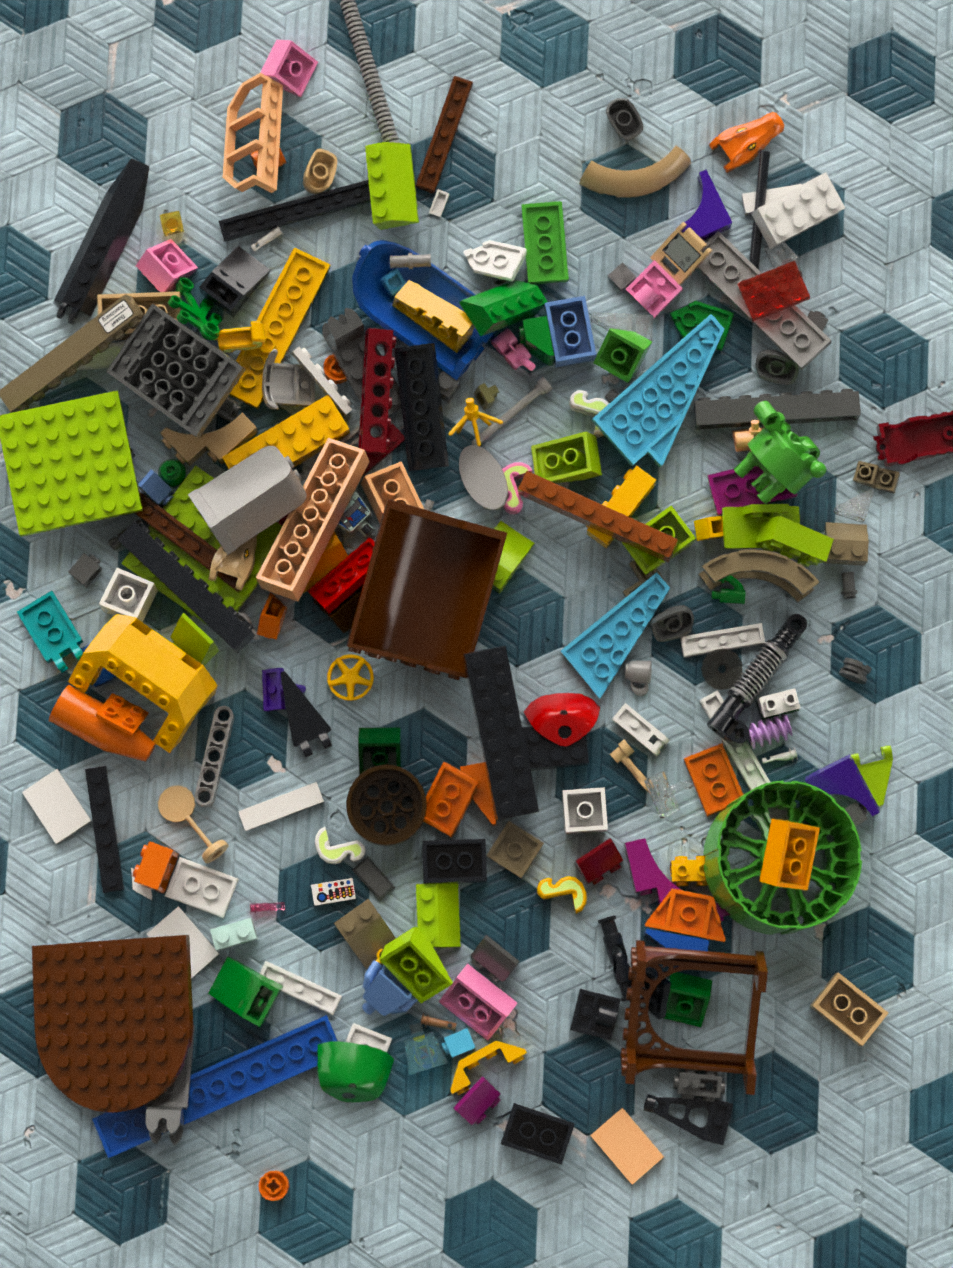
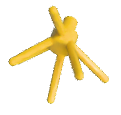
M468 398L464 408V417L448 434L449 436H452L455 432L459 434L466 421H472L477 446L480 447L481 441L476 420L480 418L488 426L492 424L490 421L501 425L503 421L479 412L478 406L474 404V399Z

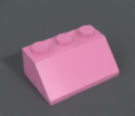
M469 964L465 966L439 1000V1003L487 1041H489L517 1004L515 1000Z

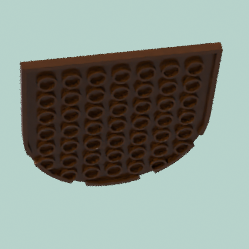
M189 935L32 946L36 1045L42 1065L55 1086L75 1103L100 1112L134 1110L152 1100H156L166 1092L181 1073L185 1065L184 1061L188 1049L191 1048L193 1005Z

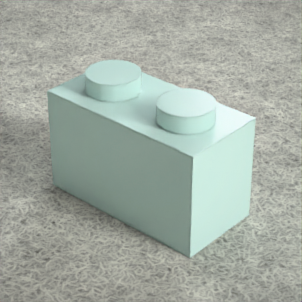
M252 918L210 929L215 950L217 951L258 940Z

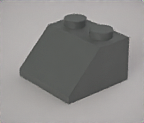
M487 935L470 955L473 958L471 963L480 970L483 967L490 972L488 976L496 983L499 981L504 982L520 962Z

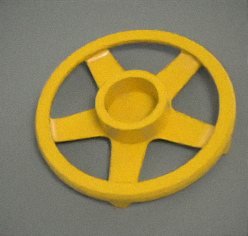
M353 654L343 655L335 659L327 673V682L330 690L338 698L347 701H354L364 697L370 691L374 681V674L370 664L363 657ZM353 658L359 661L353 668L349 669L342 660ZM337 664L342 672V676L331 680L332 670ZM364 664L369 670L370 680L359 676V672ZM345 684L347 697L336 692L333 686ZM356 684L368 686L362 694L354 697V686Z

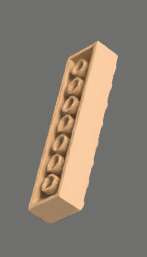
M331 438L327 439L303 485L307 494L304 503L288 514L256 576L261 589L297 602L299 601L370 462L365 450Z

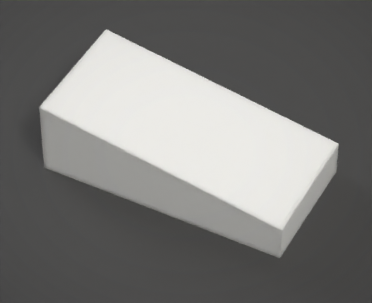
M437 189L429 214L441 218L450 194Z

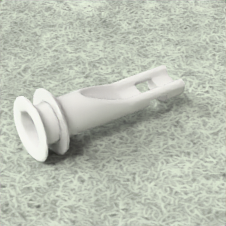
M277 226V228H273V231L259 239L255 244L253 243L251 247L255 252L281 234L283 235V233Z
M793 747L794 750L789 748L788 752L770 756L769 760L766 757L762 758V763L790 759L793 761L794 758L798 760V757Z

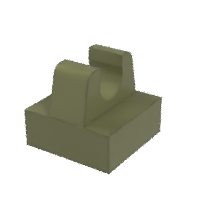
M483 383L477 387L473 394L483 410H486L494 403V398L497 397L499 390L496 385L488 388Z

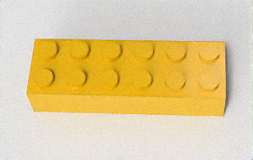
M326 395L222 458L229 470L260 449L274 446L278 448L284 458L288 456L293 462L294 467L321 452L328 438L340 441L350 433V429L330 396Z

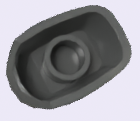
M617 98L607 105V118L613 129L624 141H630L642 133L643 122L635 106L628 99Z
M763 350L756 357L755 367L759 377L785 385L795 382L799 367L784 353L775 350Z
M685 605L674 606L662 613H658L650 620L654 637L657 641L665 642L691 633L694 615L691 609Z

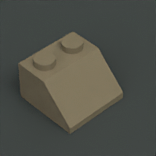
M825 522V535L834 540L827 562L824 563L865 566L868 562L869 544L867 525Z

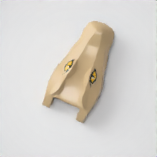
M257 535L239 546L229 555L220 546L212 559L208 580L215 581L218 572L238 578L235 588L242 591L255 565Z

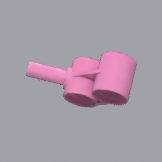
M508 328L491 341L494 348L504 356L514 370L520 366H524L530 371L535 369V364L529 360L531 358L529 351L521 343L517 344V338Z

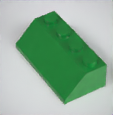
M514 280L461 300L459 304L480 336H484L535 316L548 301L537 285Z

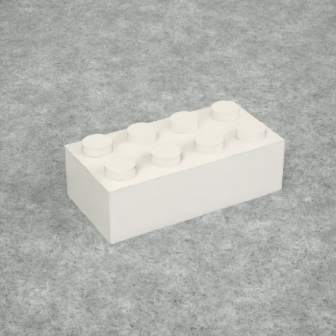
M825 172L757 208L751 215L769 248L772 249L845 209V206Z

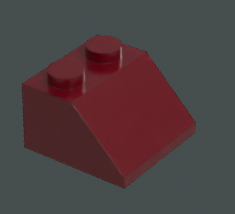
M609 838L577 859L574 865L587 885L591 882L593 885H596L604 879L603 874L608 871L612 874L620 869V863L624 860L613 840Z

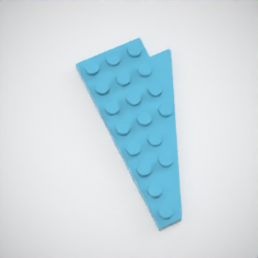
M712 314L591 419L631 466L646 453L659 467L664 464L724 331L722 325Z

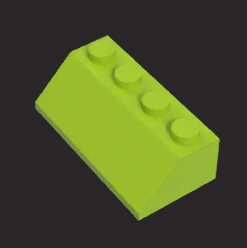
M393 142L365 145L373 224L378 229L383 230L419 223L411 145Z

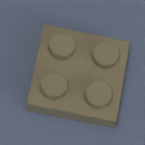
M508 821L486 857L522 879L544 843Z

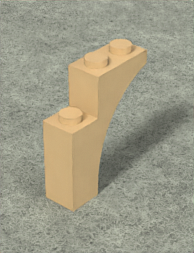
M242 412L228 425L216 431L202 434L200 438L192 434L179 433L167 427L160 434L163 438L161 442L168 449L173 448L177 452L175 454L176 458L182 464L186 462L191 466L207 450L209 451L207 455L214 462L218 460L223 464V456L245 444L258 430Z

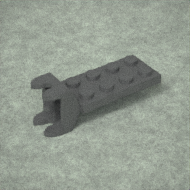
M345 308L344 315L340 314L338 320L331 316L328 319V324H323L322 334L328 346L335 350L332 354L361 403L365 345L364 325L354 310ZM376 347V349H375V350H376V353H377L379 356H381L379 350H378L377 347ZM375 367V374L383 376L382 368ZM395 379L393 388L389 392V397H392L391 410L388 409V416L401 409L400 391ZM374 387V395L381 397L382 390L379 387ZM376 407L372 408L373 416L380 417L381 411Z
M193 1025L191 1048L188 1049L184 1061L185 1065L181 1073L166 1092L156 1100H152L145 1105V1108H147L146 1126L150 1139L154 1144L159 1142L162 1133H167L168 1131L173 1145L178 1144L182 1138L184 1110H188L195 1025Z

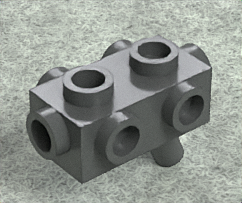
M684 1069V1072H679L678 1076H674L673 1089H677V1094H681V1098L693 1099L695 1095L702 1096L703 1101L714 1102L715 1098H720L721 1094L725 1093V1081H722V1077L717 1076L718 1072L705 1071V1075L696 1074L694 1069ZM708 1082L713 1084V1089L710 1091L705 1088Z

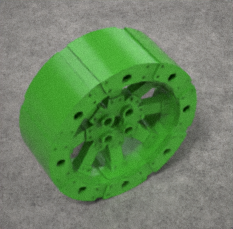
M774 781L760 785L736 798L726 806L725 810L718 814L705 840L703 852L705 864L703 866L706 881L714 899L722 909H725L730 914L729 917L755 932L769 935L776 933L786 935L823 923L837 914L843 905H846L859 881L862 867L860 852L862 850L859 835L852 819L846 810L835 802L836 800L831 795L813 785L799 781ZM751 799L754 805L749 806L747 800ZM795 800L800 802L799 808H796ZM772 808L787 811V821L801 823L805 820L812 826L819 827L816 851L824 850L827 858L826 870H821L814 865L812 866L810 880L820 887L814 900L807 902L800 889L783 887L784 890L786 889L790 900V911L783 913L770 910L771 901L779 887L762 882V889L753 902L745 898L738 887L745 880L761 875L771 824L768 809ZM750 816L753 821H756L762 833V840H754L736 831L741 824L740 822ZM828 835H832L834 837L833 842H828ZM730 848H738L749 852L756 860L748 866L731 870L727 856L729 855ZM830 882L835 884L834 890H832V886L829 885ZM799 916L803 918L802 924L797 920Z

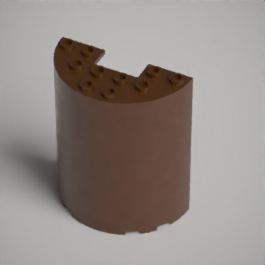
M387 499L346 645L349 647L348 651L361 654L362 650L365 651L364 654L376 659L384 658V660L395 663L399 659L400 663L414 668H416L417 664L424 666L423 670L432 674L440 675L441 672L448 673V678L459 681L460 677L467 679L463 654L475 651L507 532Z

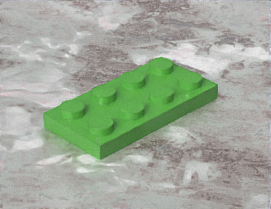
M562 201L521 204L524 244L527 249L526 268L528 283L568 282Z

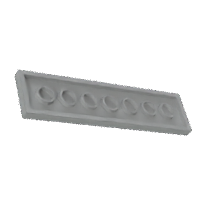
M719 231L706 242L707 245L701 251L704 253L708 248H711L713 251L697 269L801 370L832 343L825 333Z

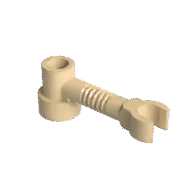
M622 740L618 744L619 747L610 753L611 757L617 764L621 761L642 787L649 791L653 785L632 763L629 756L635 751L625 740Z

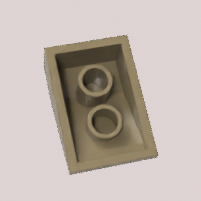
M369 899L334 923L366 970L373 961H376L377 951L382 949L379 953L380 957L385 945L396 939Z

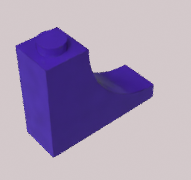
M707 170L699 172L697 178L701 188V203L696 212L685 221L687 226L682 230L684 233L688 228H691L703 241L711 238L718 231L722 233L731 229L732 226L730 216Z
M851 754L805 777L807 784L813 785L828 794L845 795L857 800L866 807L871 816L880 813V808Z

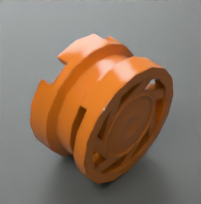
M328 356L323 364L326 379H331L335 384L346 382L347 379L334 356Z
M277 1170L265 1173L258 1184L259 1192L269 1201L280 1200L288 1193L289 1181L286 1175Z

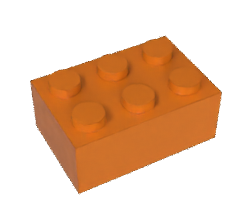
M149 841L148 845H144L140 857L143 859L140 865H136L132 876L135 877L134 882L165 894L179 854L172 849Z

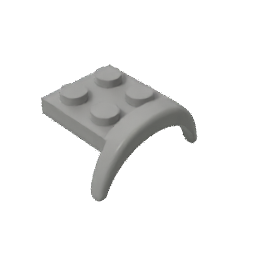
M273 349L265 361L262 375V392L266 406L270 409L278 410L279 406L277 405L308 407L315 402L314 380L301 365L274 363L278 350Z

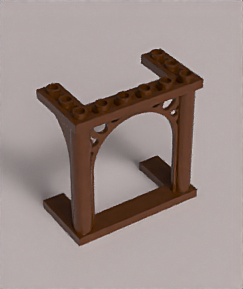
M636 940L635 947H631V967H629L628 980H632L631 988L627 987L626 1000H630L629 1008L625 1007L624 1020L628 1021L627 1028H623L622 1040L626 1041L625 1048H621L620 1056L621 1076H625V1084H634L636 1075L645 1070L654 1068H683L742 1074L746 1094L755 1095L757 1077L754 1063L761 992L766 993L768 977L764 952L755 951V955L652 947L645 946V941ZM659 964H663V967L669 966L668 970L662 971ZM653 967L656 969L658 977L655 979L649 978L645 974L646 968ZM683 970L752 975L744 1054L683 1049L664 1041L653 1029L648 1015L649 1000L656 986L667 976ZM644 981L650 984L648 989L643 988L645 987ZM645 1003L646 1006L642 1008L640 1007V1004ZM642 1021L645 1022V1023H646V1027L640 1029V1027H641V1023H640V1022H642ZM650 1033L652 1035L648 1043L640 1044L638 1042V1038L642 1034ZM655 1042H658L661 1045L660 1048L654 1046V1048H651L653 1047Z

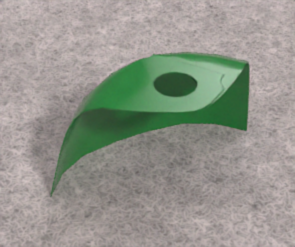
M334 1041L318 1044V1077L323 1092L346 1103L374 1101L382 1094L394 1062V1058L390 1054L378 1048L349 1042ZM351 1083L356 1084V1088L349 1087V1085ZM352 1093L355 1097L348 1099L343 1097L342 1094Z

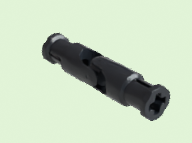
M616 915L598 920V924H601L603 930V941L610 963L613 965L616 985L620 987L621 1001L623 1002L627 1001V987L631 988L632 980H628L630 965L627 963L628 956L621 932H618L615 923ZM614 945L618 946L622 953L612 955V947Z

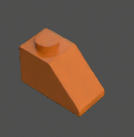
M271 592L260 615L257 635L277 640L287 607Z

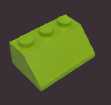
M416 884L418 929L431 942L433 948L461 947L458 884Z

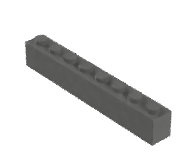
M843 389L841 392L833 393L832 390H823L820 394H812L811 391L801 392L800 395H792L790 392L781 393L780 396L761 394L755 398H751V395H742L738 399L723 396L719 397V400H710V398L705 397L699 398L694 403L695 430L751 426L752 420L759 421L754 414V408L762 401H768L777 412H781L785 417V422L788 424L858 420L861 416L859 391H853V389Z

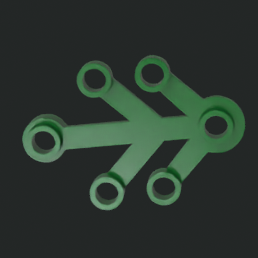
M181 277L176 283L175 290L185 297L188 304L183 302L178 296L173 295L168 301L169 306L174 309L179 307L183 309L177 315L179 322L182 324L189 322L200 330L203 338L206 340H216L219 337L220 329L218 326L222 322V317L217 313H212L207 321L205 317L213 308V302L204 298L199 308L191 294L194 284L188 278Z

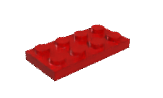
M370 537L308 590V593L328 613L336 609L364 584L375 542Z

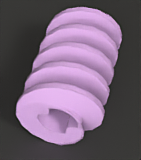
M782 714L781 720L778 716H775L773 722L770 718H767L765 724L760 720L757 723V727L754 723L749 725L750 735L748 739L753 749L756 748V742L763 747L764 740L769 745H772V738L779 743L780 736L785 741L788 740V734L792 736L791 725L786 714Z

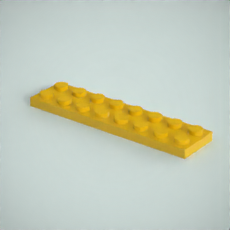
M294 247L256 320L264 325L266 343L258 349L240 351L236 362L246 370L230 392V396L257 409L259 408L263 400L262 375L265 361L269 353L273 349H277L278 354L274 363H282L331 268V264Z

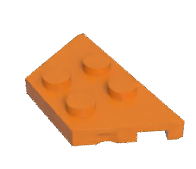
M673 888L644 926L724 943L726 940L713 896Z

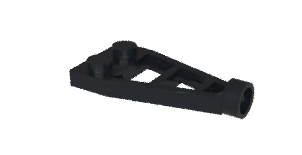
M647 1094L643 1111L653 1112L701 1140L723 1145L733 1104L718 1099L711 1102L703 1101V1098L684 1099L656 1097ZM655 1101L658 1102V1107L656 1109H654ZM671 1104H681L686 1107L682 1119L673 1117L668 1113ZM706 1108L708 1110V1117L704 1127H698L690 1122L689 1114L691 1109Z

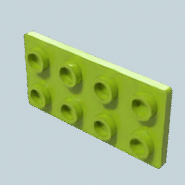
M751 504L744 507L722 508L724 548H761L762 546L755 542L762 520L782 516L800 524L799 507L789 506V504Z

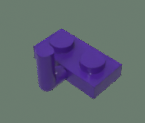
M284 668L262 670L264 711L270 712L286 709L280 676ZM296 684L302 693L306 691L304 685Z

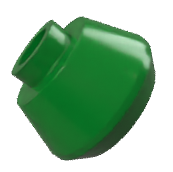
M168 459L160 465L158 476L168 486L174 487L184 481L186 469L179 460Z

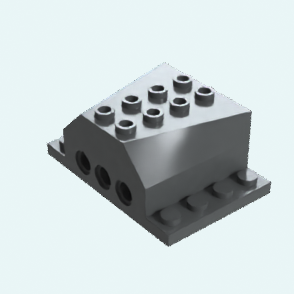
M152 303L106 372L192 435L200 438L246 369L215 345Z

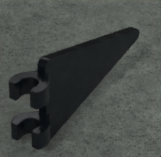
M282 671L280 676L293 745L295 747L300 746L305 757L313 754L308 742L317 737L320 738L324 749L332 746L327 735L331 731V727L289 675Z

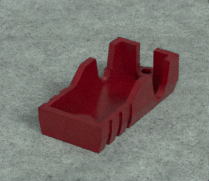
M953 410L951 412H942L938 415L933 414L928 417H910L904 422L889 425V422L881 423L876 427L878 436H873L874 441L878 443L875 447L876 452L880 454L878 460H884L885 467L906 464L912 461L935 457L936 455L941 456L946 453L951 454L953 453ZM947 431H951L952 435L948 436ZM880 445H884L885 449L881 450Z

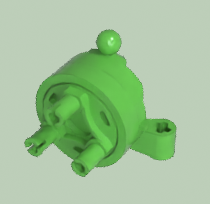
M768 401L759 402L754 408V414L764 425V428L747 443L751 451L734 468V471L741 478L755 466H759L764 471L751 484L760 493L757 495L759 499L767 505L779 492L782 493L786 488L793 494H796L813 477L821 478L826 473V467L817 460L820 456V450L808 436L799 437L791 431V426L785 422V417L781 412H777Z

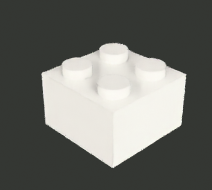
M116 568L99 605L103 612L112 616L119 614L136 617L143 622L158 590L153 582Z
M605 787L562 791L565 834L606 832L608 830Z

